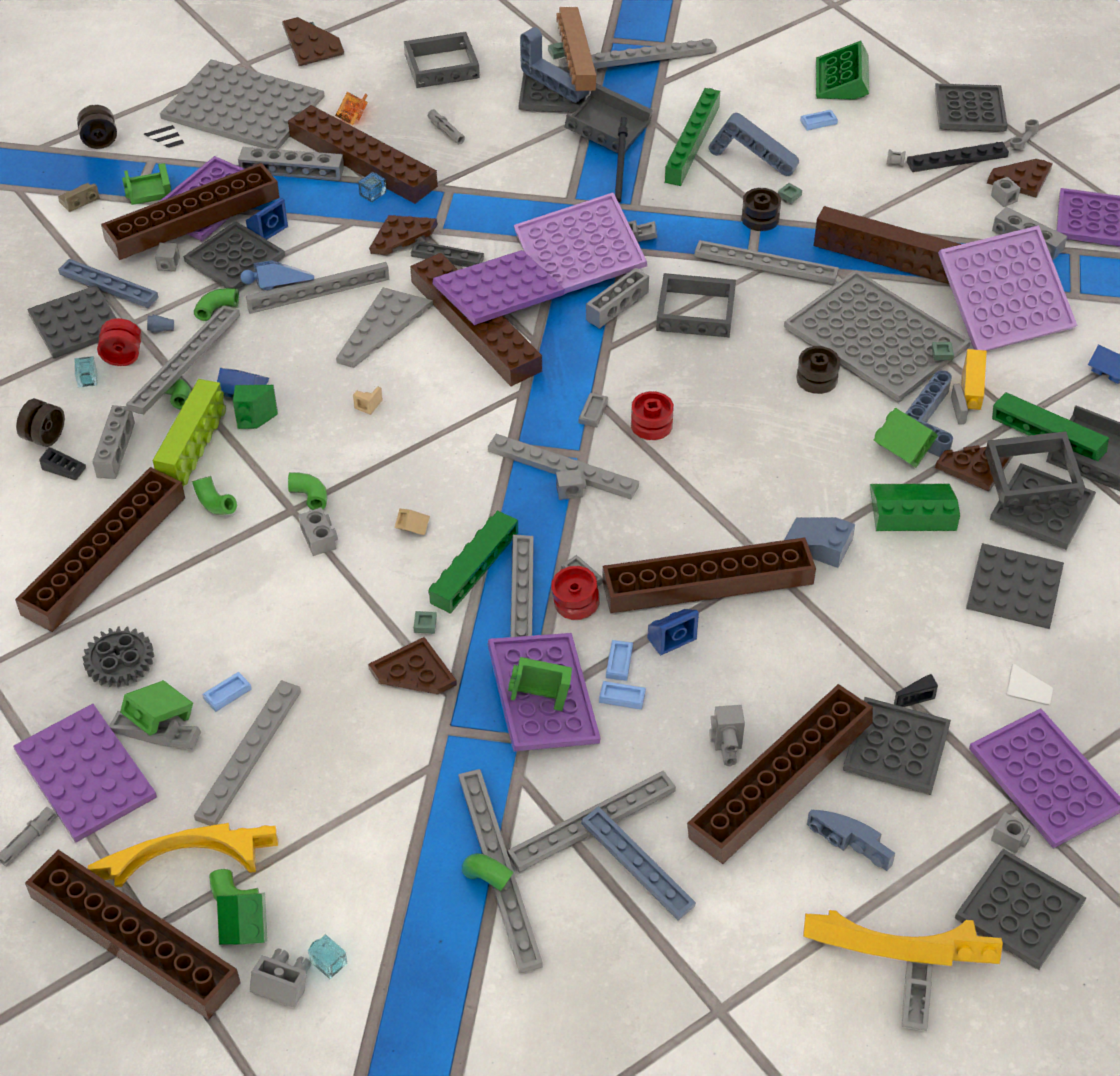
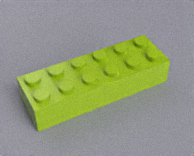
M198 378L152 460L154 469L181 481L183 487L187 485L191 472L196 469L199 457L203 456L205 446L211 441L212 433L218 428L221 417L226 413V405H224L223 401L224 393L219 382Z

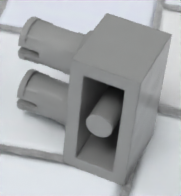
M742 705L715 706L714 716H711L710 742H714L716 751L722 750L723 761L726 766H732L737 763L735 752L738 749H742L745 727Z
M280 948L275 950L272 958L262 955L251 971L250 992L295 1008L305 991L306 973L311 967V961L305 958L302 963L304 957L300 956L297 958L294 966L288 965L286 961L289 959V954L285 950L281 953L282 949Z

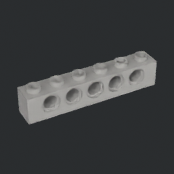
M242 147L238 158L239 167L246 169L262 163L272 176L340 181L344 170L343 154Z

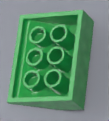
M861 40L816 57L817 99H857L869 94V57Z
M870 484L876 531H957L960 509L958 499L950 484Z

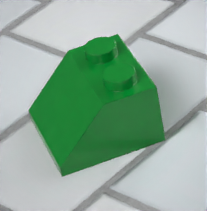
M235 385L233 406L238 429H257L278 415L274 385Z
M265 892L217 896L219 945L265 943L267 941Z

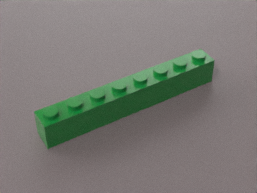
M704 88L665 166L664 183L677 186L682 185L719 109L721 91L714 90L713 88Z

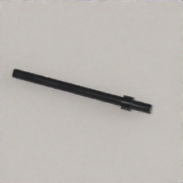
M621 117L620 127L618 128L619 147L615 197L618 203L622 199L626 137L628 136L627 117Z

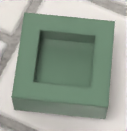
M563 42L548 45V52L553 60L566 57L564 55Z
M788 183L778 190V194L785 201L793 203L802 196V190Z
M932 342L931 348L934 361L953 360L954 352L951 342Z
M415 611L414 633L435 634L437 612Z

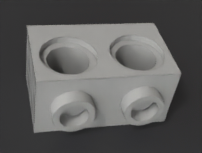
M322 508L298 515L301 531L313 556L336 549L335 541L338 540L335 528L331 529L330 517L328 514H324Z

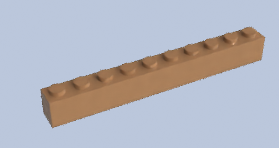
M559 7V13H556V22L558 23L561 42H563L571 84L575 86L576 91H596V72L578 7Z

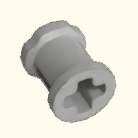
M889 149L886 164H899L903 167L906 151L901 153L893 152Z

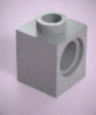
M1005 177L993 183L991 196L1003 207L1018 202L1020 187L1010 178Z
M159 243L155 255L158 271H176L180 259L177 244Z
M580 469L556 472V487L559 500L583 497V489H586L585 477H581Z
M1004 812L994 828L991 841L1016 854L1020 846L1025 848L1030 839V835L1027 834L1030 825Z

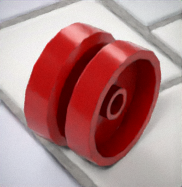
M122 318L106 321L100 329L97 346L98 355L103 361L111 365L127 366L133 364L138 359L142 339L140 328L130 320Z
M648 391L636 396L632 401L631 429L633 433L645 440H659L669 435L673 428L674 404L671 398L657 391Z
M569 566L555 574L551 582V590L557 612L564 618L571 620H581L591 616L600 604L598 584L594 573L582 566Z

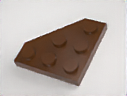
M299 17L282 21L298 66L344 55V49L339 37Z
M1032 159L993 168L987 179V184L993 185L995 181L1008 177L1020 187L1021 194L1037 198L1052 169L1053 163Z
M388 215L369 247L370 253L388 255L396 247L402 246L404 248L415 243V239L421 236L425 238L431 236L438 225L437 219Z
M976 445L963 447L961 451L945 450L936 462V469L988 492L995 484L985 454L986 447ZM1013 456L999 458L1003 471Z
M425 637L368 664L370 672L378 683L432 694H440L457 685V680Z

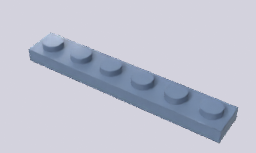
M68 259L58 269L59 274L91 287L97 286L101 291L149 308L159 298L158 292L71 259Z
M599 806L582 819L581 824L678 921L695 907L696 902Z

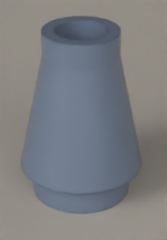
M154 314L148 316L147 330L152 332L174 330V319Z

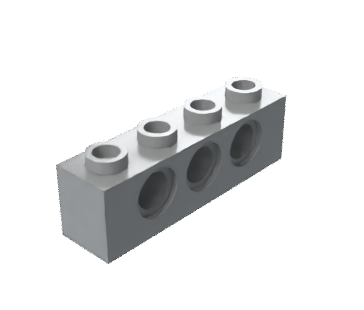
M1005 207L994 219L992 231L1000 235L1039 225L1052 260L1064 250L1067 240L1066 235L1008 207Z
M637 268L630 271L586 303V320L600 329L649 292V275Z
M112 405L92 461L97 478L116 479L135 424L133 412L128 411L126 406Z

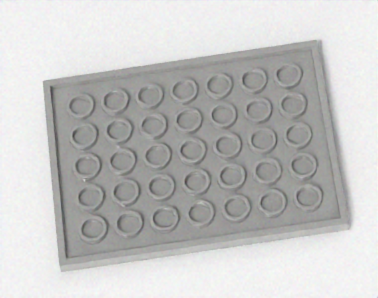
M211 59L161 111L160 117L167 121L256 147L279 149L290 137L288 120L310 105L316 107L323 99L324 91Z
M857 270L784 321L786 329L812 346H824L832 349L840 357L841 365L898 402L952 361H934L931 348L932 342H951L954 358L970 347L971 343L969 339Z

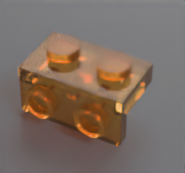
M347 92L335 116L353 125L356 119L360 120L368 103L366 101L368 95L364 94L363 98L360 99Z

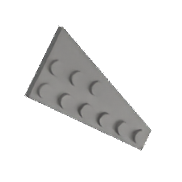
M383 287L336 357L337 363L354 368L366 359L375 348L379 349L383 345L382 342L386 339L390 340L407 327L409 321L415 317H420L422 311L426 308L430 309L433 306V300Z

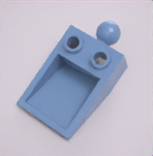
M272 260L254 263L255 272L244 270L240 276L244 284H251L256 279L257 285L264 290L275 289L274 286L314 279V275L308 271Z

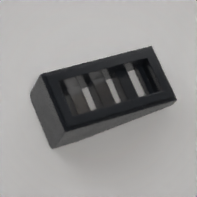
M50 447L39 459L42 470L73 480H77L86 468V464Z
M929 674L896 692L894 705L906 707L935 699L938 684L933 675Z

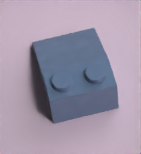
M796 517L784 540L805 537L814 560L839 568L853 541L855 524L837 517Z

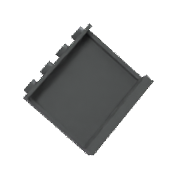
M596 83V91H591V94L572 115H566L564 128L618 153V128L620 127L621 117H627L628 136L626 137V152L650 124L653 110Z
M1075 405L1070 421L1109 437L1107 453L1099 461L1073 452L1081 476L1120 491V422ZM1062 451L1048 452L1047 463L1068 471Z

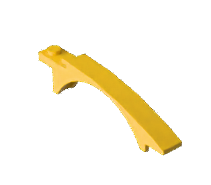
M229 823L187 829L126 848L88 865L87 869L104 880H114L115 887H122L140 866L154 857L176 849L196 847L213 849L227 854L243 865L249 873L256 872L255 848L278 846V835L276 826L268 825L231 830Z
M829 910L828 915L805 913L803 937L837 947L903 961L952 966V961L1000 964L1003 945L1002 938L977 936L973 920H965L958 927L941 934L910 937L890 935L867 929L843 917L836 910Z

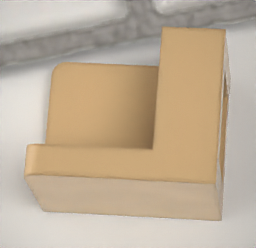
M377 386L372 393H363L357 390L353 394L354 408L371 415L383 401L382 388Z
M399 508L394 528L425 535L430 516L413 510Z

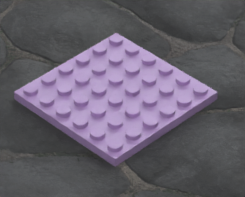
M614 193L514 225L523 251L565 289L564 294L629 273L635 268L641 269L648 266L647 260Z
M1039 225L942 249L938 252L974 350L989 351L1073 329L1077 326Z

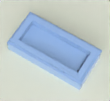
M832 110L803 115L800 118L806 130L838 123V119Z
M612 640L606 678L627 681L633 650L632 642Z
M237 672L202 695L203 699L216 712L252 690L251 684L240 672Z
M603 681L599 703L642 710L646 688Z

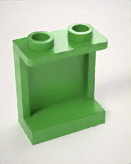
M165 163L158 164L159 173L130 178L128 171H124L125 177L122 178L126 199L130 198L131 205L162 200L171 192Z
M894 408L887 415L884 425L876 431L873 440L905 460L911 466L917 468L938 435L904 412Z
M520 657L518 666H513L508 691L512 692L510 700H515L517 691L554 698V710L562 711L570 686L572 667Z
M162 680L124 694L120 713L150 736L157 733L158 725L161 721L174 716H179L184 721L189 720L193 702Z

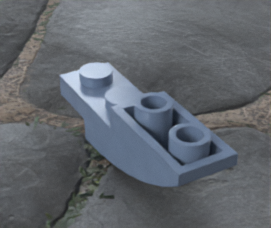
M812 809L809 812L807 825L813 832L819 833L828 839L833 846L839 847L844 851L850 845L857 853L863 854L874 865L882 867L886 871L893 865L895 852L880 843V832L858 820L838 813Z

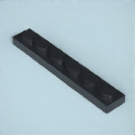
M995 142L908 156L906 162L912 172L1006 158L1009 151L1003 142Z

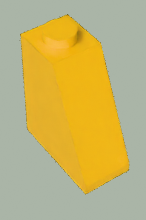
M967 349L961 386L968 409L981 410L985 389L986 350Z

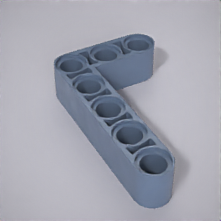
M533 27L520 35L521 69L526 75L574 103L589 94V91H576L575 86L571 84L569 73L542 58V34L537 27Z
M733 113L708 147L713 155L718 156L723 153L733 139H736L785 176H791L799 164V158L740 113Z
M945 370L937 371L905 413L938 435L927 451L938 457L945 450H951L953 436L945 430L928 424L927 421L949 392L952 375Z

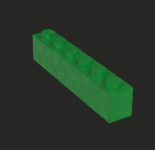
M1005 392L993 405V420L1028 436L1067 432L1073 452L1099 461L1107 453L1109 437Z
M498 510L493 516H490L484 527L476 532L472 541L465 545L460 555L453 559L448 569L443 570L440 578L431 584L428 590L430 604L451 614L511 543L513 535L518 534V520Z

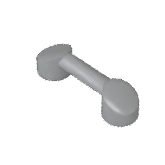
M1036 119L1027 120L1025 122V134L1022 137H1013L1010 140V147L1024 149V144L1028 139L1037 134L1039 121Z

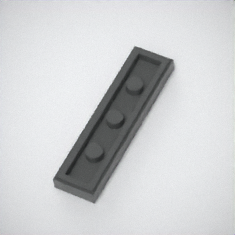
M416 241L411 250L412 257L422 259L442 253L453 265L464 267L482 263L484 260V253L423 241Z

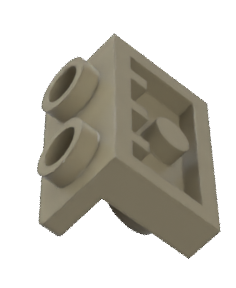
M89 183L58 196L59 202L69 212L100 198L97 185H90Z

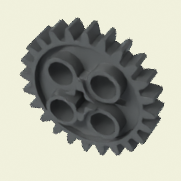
M120 626L114 632L109 628L108 634L101 631L100 638L94 636V643H87L89 648L84 649L85 655L82 656L83 665L88 677L92 676L94 682L99 680L101 686L106 682L108 687H111L113 683L120 687L121 682L128 686L129 680L137 682L136 676L144 677L143 671H150L149 665L153 664L154 652L152 643H150L149 637L144 636V632L138 633L136 628L131 632L128 626L124 631H121Z

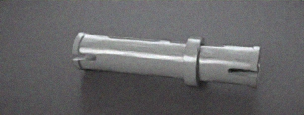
M435 109L428 112V118L435 123L438 129H442L457 144L464 142L465 136L452 126L445 116H441Z
M46 807L33 821L30 820L24 830L0 852V863L7 866L33 839L40 836L46 826L57 817L54 811Z

